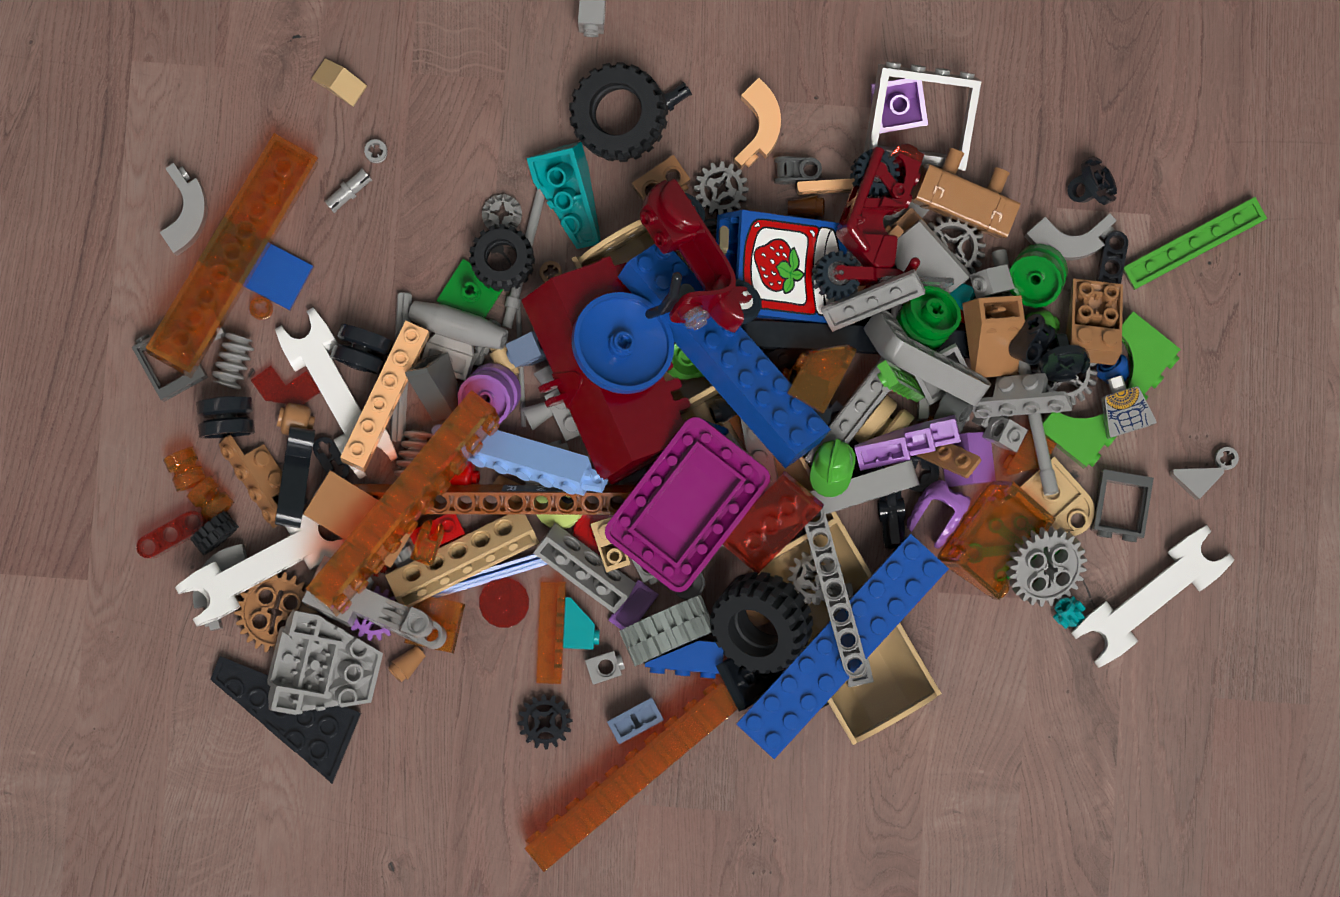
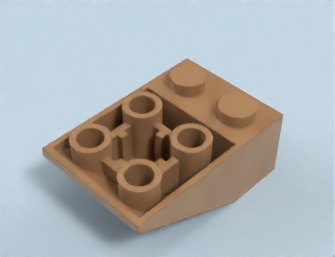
M1082 279L1072 280L1066 335L1069 345H1078L1088 351L1090 363L1115 365L1122 353L1123 284Z
M1022 296L977 298L962 303L971 370L985 378L1017 375L1019 360L1010 356L1009 346L1025 323Z

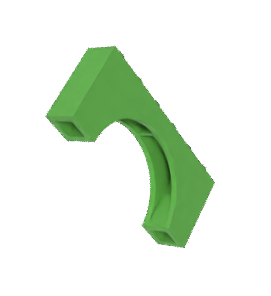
M1132 312L1122 323V343L1127 350L1130 361V375L1126 389L1138 386L1145 400H1147L1148 396L1145 393L1151 386L1155 389L1164 378L1161 373L1166 367L1171 369L1180 358L1177 356V353L1181 349L1135 312ZM1051 412L1043 422L1046 439L1083 469L1088 464L1093 467L1101 457V454L1098 453L1104 445L1109 447L1116 438L1107 439L1103 414L1091 418H1073L1060 412Z

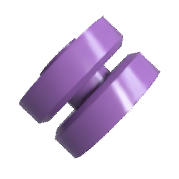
M488 363L479 366L461 384L458 392V405L462 414L470 422L478 426L492 427L500 424L517 407L521 398V386L517 376L509 368L500 364Z

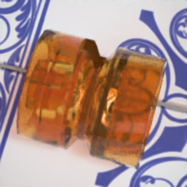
M193 446L177 451L163 459L168 472L175 474L172 480L177 492L188 490L207 480L202 467L196 465L199 459Z
M208 476L186 496L196 508H202L200 513L207 521H210L223 511H228L235 503L226 492L219 491L221 486L212 476ZM210 495L212 498L207 501L206 498Z

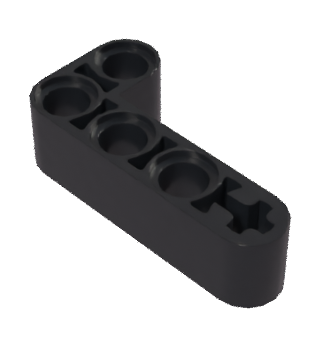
M290 426L275 525L293 528L301 527L315 430Z

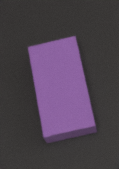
M637 580L627 600L615 614H612L608 621L620 630L639 622L659 594L640 580Z

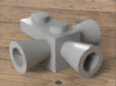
M550 365L534 373V376L541 385L554 380ZM558 388L547 392L548 394L544 398L547 400L560 395ZM545 402L522 408L532 431L553 416L566 442L580 436L570 410L566 408L564 403L547 408Z

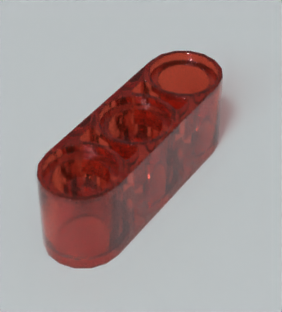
M197 511L185 512L141 537L136 544L137 553L146 559L158 558L190 540L193 534L207 523L206 518ZM191 516H198L200 524L196 529L188 527V520ZM171 528H175L178 536L175 541L168 542L166 532ZM151 540L155 543V550L152 554L148 555L144 552L143 548L144 544Z

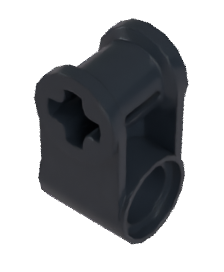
M1031 315L1026 319L1017 336L1011 341L1009 346L1010 356L1030 365L1037 364L1050 343L1055 339L1056 330L1051 325L1045 323L1042 315Z

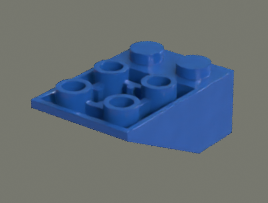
M697 641L645 663V667L650 668L649 673L665 674V669L675 670V675L690 677V672H700V678L716 679V674H720L716 665L723 662L724 650L721 647L718 648L716 642Z

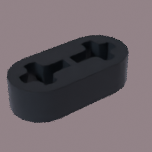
M328 437L318 438L313 445V451L326 473L328 474L329 471L334 470L331 462L335 460L339 466H345L342 470L343 475L340 477L346 479L350 474V467L341 461L340 457L342 454L335 442ZM322 442L326 445L331 444L329 452L332 457L329 459L325 453L319 454L318 452L321 449L320 444Z

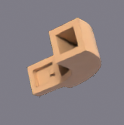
M760 78L741 95V101L755 114L759 129L756 137L734 158V163L740 169L745 165L749 168L759 158L756 155L758 152L766 159L774 149L780 132L781 113L778 102L773 92Z

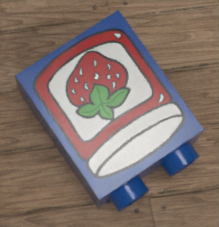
M748 210L717 215V244L719 243L720 227H728L729 246L725 256L735 273L736 279L752 285L758 291L762 300L761 310L752 321L828 324L821 312V308L837 300H834V298L827 299L826 294L821 296L819 294L821 290L814 288L813 285L816 284V281H812L811 277L815 275V273H812V269L816 266L815 263L823 256L833 251L835 253L843 251V255L847 253V248L836 236V229L839 223ZM830 265L829 271L834 270L836 266Z

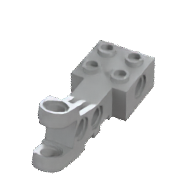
M324 555L302 600L306 607L349 627L353 626L357 616L364 618L429 649H438L446 642V630L437 622L432 621L431 617L423 611L407 607L370 591L374 583L370 576ZM432 629H437V639L431 642L428 641L427 636L430 635Z

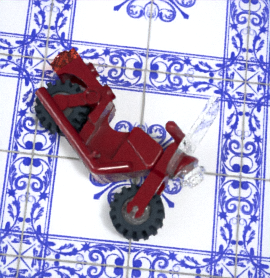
M901 144L893 150L890 158L888 157V151L875 147L864 152L854 160L855 164L850 169L853 171L850 174V179L854 178L855 181L852 183L853 187L837 226L836 236L863 267L855 266L857 260L855 258L851 260L849 253L843 255V251L836 253L833 251L823 256L815 263L816 266L812 269V273H815V275L811 277L812 281H816V284L813 285L814 288L821 290L819 292L821 296L826 294L827 299L834 298V300H839L853 293L858 286L870 285L871 287L915 269L916 271L918 269L920 260L917 257H913L904 271L890 269L895 265L898 238L895 235H889L883 225L885 215L896 214L904 208L907 209L911 203L913 196L910 193L913 186H916L920 179L921 172H919L925 155L919 152L915 146ZM919 277L923 287L934 286L945 290L954 285L953 278Z

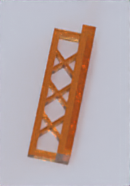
M541 582L536 683L562 684L566 582Z

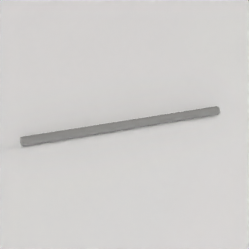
M521 307L519 310H516L517 338L522 336ZM524 367L519 368L521 427H526V417L522 410L525 407Z

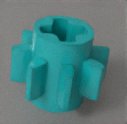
M1074 596L1062 598L1054 607L1057 614L1053 618L1065 629L1079 626L1085 618L1082 611L1086 607L1080 601H1077Z

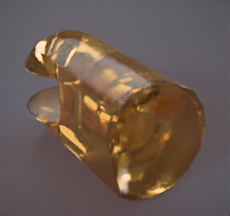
M432 519L422 524L410 559L429 566H433L445 533L444 526L439 523L434 535L431 536L429 534L432 527Z

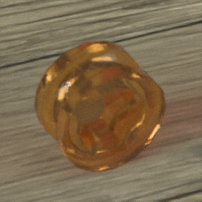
M257 297L251 301L249 310L254 318L266 320L272 315L273 306L267 298ZM263 302L267 303V306H265L268 309L267 312H261L257 315L255 312L258 310L255 306L257 304L262 305Z

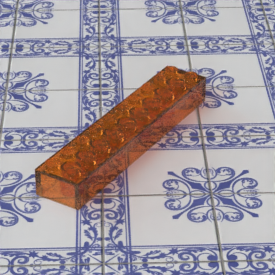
M275 133L272 135L146 346L148 355L192 378L317 168L318 157Z
M472 390L467 394L306 587V590L316 601L336 617L340 613L344 614L352 604L350 600L356 593L361 594L365 590L370 576L373 573L377 574L385 565V558L390 553L394 554L402 544L400 540L406 533L409 535L415 530L420 516L429 513L434 506L433 501L439 494L443 495L451 485L449 481L455 474L458 476L464 471L469 457L477 455L483 447L482 442L488 435L492 436L498 430L500 419L493 406Z
M713 682L703 691L705 696L697 702L694 698L683 707L685 713L681 717L677 718L674 715L663 725L666 729L658 735L655 731L644 740L646 744L644 748L640 751L637 748L633 749L624 757L627 761L620 768L616 764L604 774L607 777L606 780L601 784L595 781L585 790L588 794L581 801L576 797L565 807L568 812L562 817L557 813L545 824L548 828L543 833L537 830L525 840L528 845L524 849L543 872L737 710L728 689L722 683L716 685Z

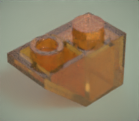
M1031 429L1027 431L1018 451L1014 455L1009 454L1002 467L1006 469L1003 475L1006 477L1039 468ZM1046 438L1049 454L1051 455L1056 443Z

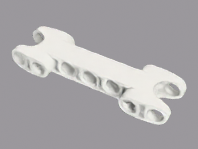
M311 308L307 310L311 330L305 338H292L282 325L275 328L282 350L295 372L305 366L308 368L344 434L334 439L336 446L342 454L362 411L334 361L330 358L329 352L338 343L317 311ZM385 429L377 447L382 449L390 460L393 461L398 458L390 435ZM350 466L359 479L367 476L365 472Z
M302 515L300 528L285 526L290 534L289 537L221 572L217 563L213 562L195 571L175 588L178 594L199 591L206 597L207 608L193 619L196 626H202L240 608L241 606L235 597L238 594L302 560L305 561L309 570H312L320 565L324 555L332 559L350 544L344 539L335 541L323 539L318 531L319 524Z
M1207 525L1183 538L1168 551V554L1175 562L1124 603L1113 610L1109 603L1105 601L1089 613L1082 623L1071 632L1075 639L1090 631L1098 632L1103 636L1105 640L1104 650L1094 661L1098 668L1121 656L1136 644L1138 640L1131 631L1191 583L1199 592L1220 577L1233 563L1234 558L1230 553L1217 561H1209L1202 555V542L1211 532Z

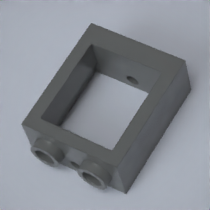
M171 322L158 328L159 332L152 336L146 334L135 341L136 345L132 346L145 373L163 402L208 378L180 325L177 323L172 324ZM177 335L195 370L163 387L144 352Z
M1106 469L1101 470L1091 531H1097V536L1112 538V534L1121 535L1122 540L1128 542H1137V538H1144L1154 478ZM1107 482L1142 488L1136 530L1100 525Z

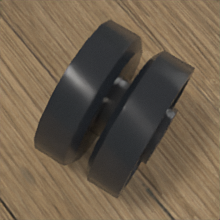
M342 323L337 337L351 345H334L330 358L355 370L380 375L385 361L373 355V352L381 355L390 354L394 341L365 329Z
M223 396L196 402L197 415L202 418H214L198 424L199 438H225L228 435L240 437L255 433L254 420L247 417H238L253 411L251 397Z

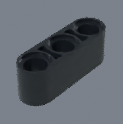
M1114 231L1104 239L1103 243L1105 245L1101 250L1096 281L1121 284L1128 249V238L1124 233ZM1110 239H1119L1122 244L1121 249H1112L1109 243ZM1108 262L1114 263L1117 267L1116 274H1108L1105 270V264Z

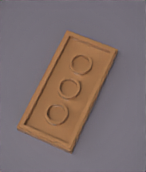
M332 471L328 472L303 513L304 516L389 568L393 565L417 525Z

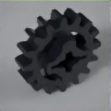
M542 694L541 701H538L534 696L532 697V705L524 703L527 711H519V715L524 717L523 721L517 722V725L524 726L520 735H528L527 743L534 740V748H538L540 743L544 744L545 750L548 749L549 743L558 747L557 740L560 738L566 741V737L563 735L564 732H571V729L566 727L567 723L573 722V719L566 717L570 709L563 710L562 706L565 702L562 700L558 704L555 703L556 696L554 695L550 701L547 700L545 694ZM540 705L553 706L548 712H541L536 708ZM553 712L554 714L549 721L551 727L545 726L537 732L541 723L539 717H547ZM559 713L562 717L561 729L556 726L555 717ZM529 715L534 718L535 727L531 731L528 726ZM542 732H550L554 736L550 739L538 738Z

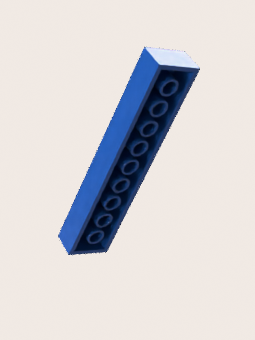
M655 244L629 260L618 276L632 294L648 300L655 306L660 305L669 293L671 278L675 272L682 275L681 285L687 283L695 291H704L695 274L675 251L663 254ZM670 312L663 315L671 327L674 342L785 469L820 444L831 429L741 326L733 333L719 326L712 317L694 323H673L669 317Z
M912 534L908 535L849 600L865 659L871 655L949 569ZM841 609L834 616V619L837 622H845L849 614L846 610ZM831 621L736 723L742 731L773 759L783 751L849 679L842 665ZM845 634L841 638V644L847 648L852 647L856 642L855 637L851 634ZM852 659L847 667L854 673L862 662L858 659Z

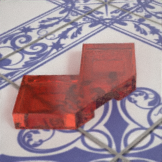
M269 366L251 379V382L264 400L268 402L304 405L321 393L307 371L287 385L284 384L272 366Z

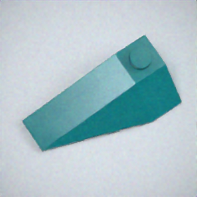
M582 142L559 146L526 158L533 183L547 199L550 209H553L559 217L561 226L575 247L580 249L594 246L601 242L589 166Z

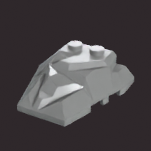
M292 610L287 618L286 625L282 626L279 630L267 679L268 685L271 686L268 695L269 710L296 715L308 710L316 709L321 711L326 710L325 708L347 707L371 703L383 653L317 614Z

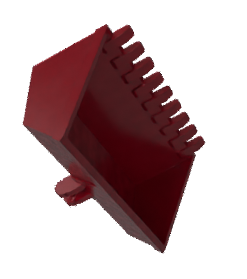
M608 256L596 263L550 278L521 301L553 372L554 380L539 386L538 389L540 393H547L556 388L560 392V395L545 401L546 407H552L561 403L565 404L566 408L570 410L597 474L603 480L606 479L610 484L614 485L658 459L684 423L689 420L683 421L680 412L688 409L691 404L686 397L676 401L673 399L671 392L682 387L679 378L666 382L663 376L656 384L644 391L620 394L605 390L593 383L577 364L572 349V331L579 314L591 301L602 295L615 292L632 294L618 278L626 262L614 266L611 257ZM671 362L670 367L668 368L667 371H669V370H671V369L673 368V363H672V362Z

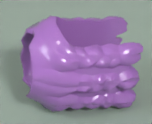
M937 480L925 488L922 496L918 498L911 516L907 519V528L912 532L933 499L951 506L954 509V513L934 543V547L938 549L946 543L948 536L955 531L971 503L969 496H965L961 492L955 493L948 488L947 483L943 480Z

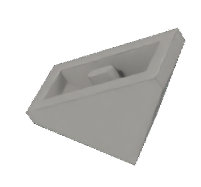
M1224 468L1170 470V477L1195 500L1200 499L1224 474Z

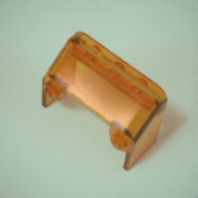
M849 344L810 350L806 354L801 353L797 361L789 369L785 367L781 372L789 381L792 370H797V376L787 394L823 414L857 349Z

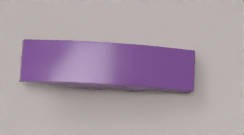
M952 415L875 437L855 445L854 448L861 471L909 461L911 456L936 451L938 446L961 442L956 416Z

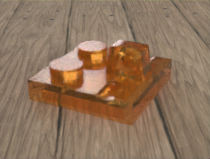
M429 597L413 605V608L423 611L431 617L432 621L437 622L446 630V642L443 646L434 650L454 654L465 604ZM432 629L430 635L427 636V640L430 642L436 640L438 630ZM405 638L404 643L427 648Z

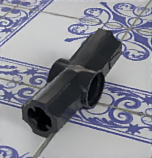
M901 491L880 497L878 500L879 521L882 522L884 548L897 549L906 539L904 527L905 503Z

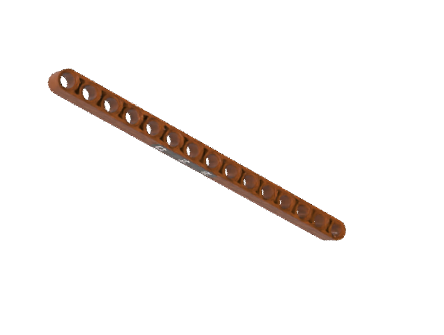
M353 484L400 514L614 515L623 503H615L612 497L621 496L625 501L637 486L606 485L602 493L586 491L585 495L582 496L579 494H568L562 489L555 487L547 488L543 485ZM391 495L395 498L396 502L389 503L385 500L384 496ZM416 495L421 499V502L414 503L410 500L409 496ZM441 495L445 497L447 502L439 503L436 501L435 496ZM466 495L471 498L472 502L464 503L461 501L460 496ZM489 495L494 496L497 502L489 503L485 497ZM519 496L523 502L514 503L510 497ZM544 496L548 499V502L540 503L536 500V497ZM570 496L574 502L565 503L561 497ZM588 496H595L599 502L593 504L588 502L586 498Z

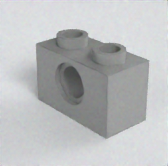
M606 0L579 1L578 28L579 32L583 33L584 36L598 37V34H604Z

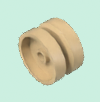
M886 395L854 435L853 439L858 443H863L872 439L874 435L878 437L908 427L914 416L903 409L891 419L890 415L896 409L897 402Z

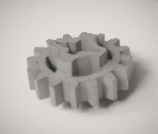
M721 161L720 167L717 168L714 163H711L710 171L705 168L702 169L704 177H696V181L701 184L694 186V191L700 192L695 198L698 201L703 200V209L708 206L710 208V215L715 210L718 211V215L723 214V211H727V213L732 212L733 207L740 210L739 201L746 202L747 200L742 195V193H748L749 188L743 187V184L747 182V178L740 179L739 176L742 170L739 169L734 172V164L732 163L728 168L725 167L724 161ZM723 173L722 177L717 179L710 178L715 174ZM732 177L738 185V191L731 185ZM726 180L725 190L728 192L723 191L718 199H716L717 188L715 186L720 187ZM704 187L711 191V201L706 197ZM729 199L732 201L727 205H720L724 200Z
M810 551V555L802 552L803 559H794L797 565L796 567H789V570L793 572V576L787 579L794 582V589L798 593L801 592L803 594L805 603L810 604L812 602L815 605H820L821 600L825 602L818 574L815 575L817 570L812 552ZM830 559L822 561L826 565H820L821 570L824 572H831L835 567V563ZM837 584L830 585L827 589L828 595L837 596L834 589L840 586ZM812 588L816 593H808L805 589L810 590Z

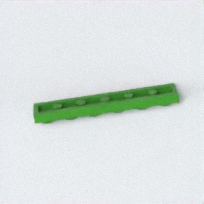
M1256 197L1126 265L1123 272L1133 290H1136L1265 221L1267 217Z
M887 360L877 365L880 370L877 376L884 387H888L889 390L892 389L893 392H897L899 395L901 394L903 397L915 402L925 398L913 375Z

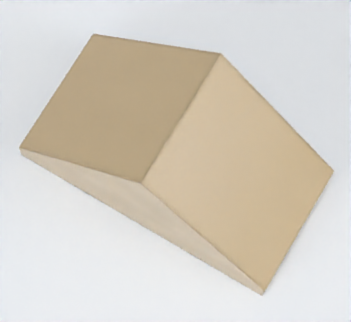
M326 58L312 77L314 82L354 107L367 88L366 84L347 69Z

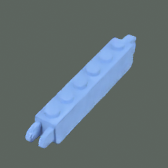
M462 419L454 422L452 427L438 424L431 430L437 447L446 449L452 459L471 461L477 467L491 468L500 474L508 473L524 481H535L547 488L555 487L562 489L568 494L584 496L586 491L602 493L608 480L600 478L596 470L592 469L588 456L489 427L478 426Z

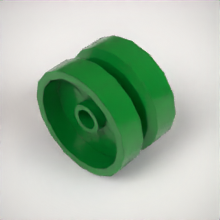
M1034 244L1027 246L1020 251L1009 270L1014 284V289L1009 291L1013 296L1021 295L1022 304L1025 306L1038 308L1051 304L1057 299L1067 280L1068 267L1065 258L1050 245Z
M924 286L925 294L907 301L898 311L896 319L909 338L935 351L958 328L961 321V311L956 300L948 292L939 287Z

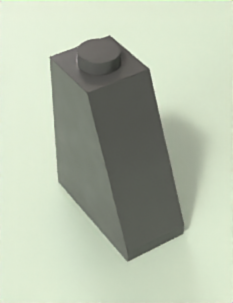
M448 353L425 357L405 372L407 379L433 421L443 420L444 423H448L458 419V415L462 413L458 405L459 386Z

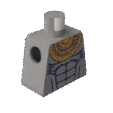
M1123 376L1108 380L1112 394L1101 398L1107 439L1157 423L1138 386L1126 389Z

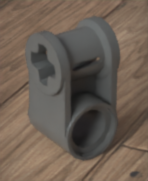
M790 156L774 158V162L777 163L775 184L791 185L802 181H818L821 178L822 166L816 158H796ZM807 165H814L817 167L818 172L814 176H807L804 173V168ZM785 166H787V175H784Z
M947 392L940 401L933 420L955 415L959 433H961L967 418L973 410V405Z

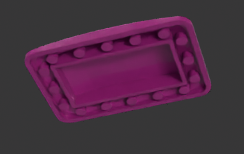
M700 417L690 418L684 423L607 523L605 536L610 543L669 589L675 592H683L691 586L767 488L771 479L770 472L765 466Z

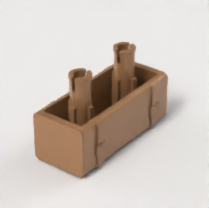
M949 148L942 169L931 164L920 166V179L916 186H913L910 193L913 196L912 203L919 205L923 209H929L945 217H950L952 220H958L962 224L966 223L971 228H977V232L987 234L994 238L1008 237L1021 204L1001 194L1007 177L1010 174L1008 171L995 167L988 187L984 188L956 175L965 153L954 148Z

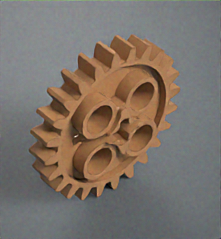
M284 572L281 578L276 574L272 578H268L248 589V593H240L244 598L243 601H238L242 608L240 611L234 612V614L242 617L241 620L236 622V625H244L245 628L241 630L240 634H249L247 643L256 640V649L264 644L265 652L268 653L271 646L275 650L279 625L282 621L287 620L292 612L285 605V601L289 596H295L298 600V605L293 610L313 614L318 613L306 607L302 602L307 592L303 591L306 585L305 582L297 585L298 577L293 576L289 581L288 573ZM265 590H270L273 593V600L269 604H264L261 601V594ZM282 590L283 596L279 604V610L282 611V615L276 617L274 633L269 634L274 615L270 614V610L276 608L278 594ZM263 614L267 618V624L264 628L258 629L254 623L255 618Z

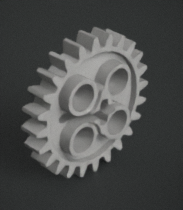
M1050 526L1048 532L1041 527L1039 534L1031 530V538L1029 539L1022 536L1024 543L1022 545L1015 543L1018 551L1009 553L1014 560L1006 562L1011 568L1006 571V574L1011 578L1008 580V583L1012 586V590L1023 601L1027 600L1031 605L1037 602L1040 607H1043L1045 600L1050 606H1053L1055 598L1059 601L1062 599L1063 594L1070 597L1071 593L1069 590L1071 588L1078 589L1075 582L1084 580L1079 573L1087 571L1082 565L1087 562V559L1083 556L1086 551L1080 546L1081 542L1071 532H1066L1061 527L1057 531L1053 526ZM1034 555H1037L1034 560H1031Z

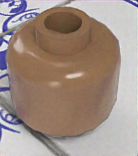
M288 403L285 408L281 407L277 427H280L281 433L284 435H289L290 426L313 430L315 417L310 416L311 409L308 406Z

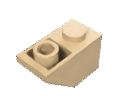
M612 517L591 524L606 572L631 565L628 556L610 543L605 536V527Z

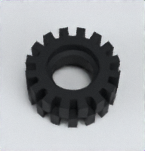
M223 511L208 521L199 531L195 532L190 540L202 555H206L227 540L239 526L227 511Z

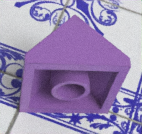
M906 78L889 80L879 134L928 125L922 81ZM875 83L871 84V105L873 100Z
M984 432L960 434L961 442L952 443L980 456L982 461L969 478H964L943 468L944 479L948 488L996 482L991 442L982 437Z

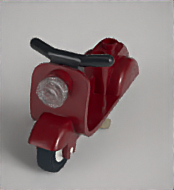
M671 179L669 182L663 180L655 185L645 197L641 206V223L645 226L655 245L663 254L675 250L680 251L704 291H695L687 283L681 285L682 275L675 272L671 278L669 293L660 305L646 310L645 316L648 319H653L670 312L669 317L673 323H685L687 329L693 328L694 330L702 328L706 325L707 319L712 317L719 326L735 333L741 324H748L758 316L762 307V300L758 291L752 285L736 279L735 273L725 256L729 246L728 227H720L719 243L717 244L704 224L705 211L703 206L695 197L685 193L675 179Z

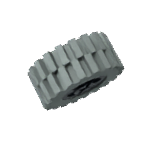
M698 595L634 623L619 632L634 666H637L711 633L712 624L710 623V614L701 595Z

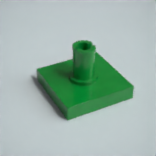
M463 259L436 301L439 304L486 319L504 289H500L499 292L494 291L491 287H486L476 277L470 262Z

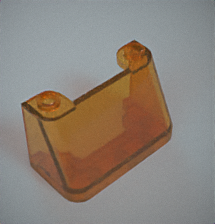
M993 481L979 495L942 547L937 558L951 571L992 599L1000 600L1010 589V581L1006 578V571L1011 568L1006 562L1014 560L1009 553L1018 551L1015 543L1022 545L1024 543L1022 536L1028 539L1031 538V530L1039 534L1040 528L1043 527L1048 532L1056 519L1014 481Z

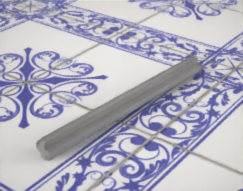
M407 292L397 294L395 342L405 321L411 323L408 316L412 305V295ZM408 383L391 416L390 438L393 442L405 441L403 432L406 431Z

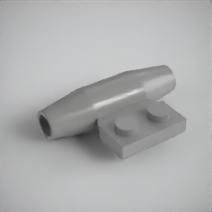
M414 301L409 310V320L435 333L426 343L422 359L428 356L448 353L456 378L464 381L471 375L476 358L473 346L502 350L508 340V331L481 316L447 305Z

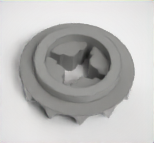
M506 194L493 195L485 202L482 209V219L488 229L492 225L495 228L499 227L500 220L498 215L491 212L499 211L502 204H504L505 212L513 214V216H504L502 224H505L506 227L513 226L517 228L522 219V210L514 197Z

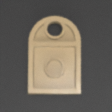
M1053 457L1051 464L1055 471L1059 493L1044 496L1039 475L1040 470L1016 491L1049 528L1053 526L1058 531L1061 527L1066 532H1071L1076 536L1085 532L1092 524L1095 515L1094 503L1089 494L1063 465ZM1078 513L1083 516L1084 525L1081 528L1072 526L1070 520L1073 514Z

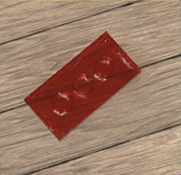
M784 471L757 499L722 545L750 569L759 574L820 512L824 504Z

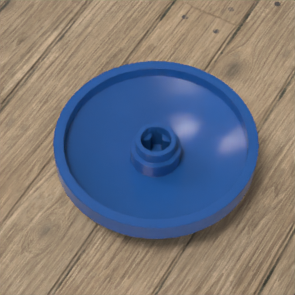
M615 292L594 299L579 314L572 331V349L580 369L593 383L611 392L632 394L652 387L667 372L673 359L674 338L671 327L663 315L653 319H648L645 316L646 310L655 307V305L634 294Z

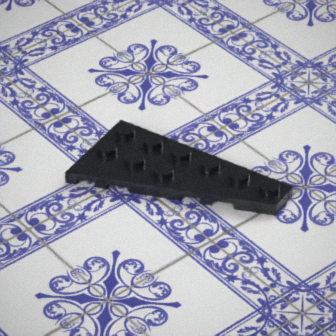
M220 656L210 680L333 784L362 713L348 707L339 706L325 708L326 710L321 711L316 709L302 711V714L296 715L269 710L268 703L271 687L267 682L268 675Z

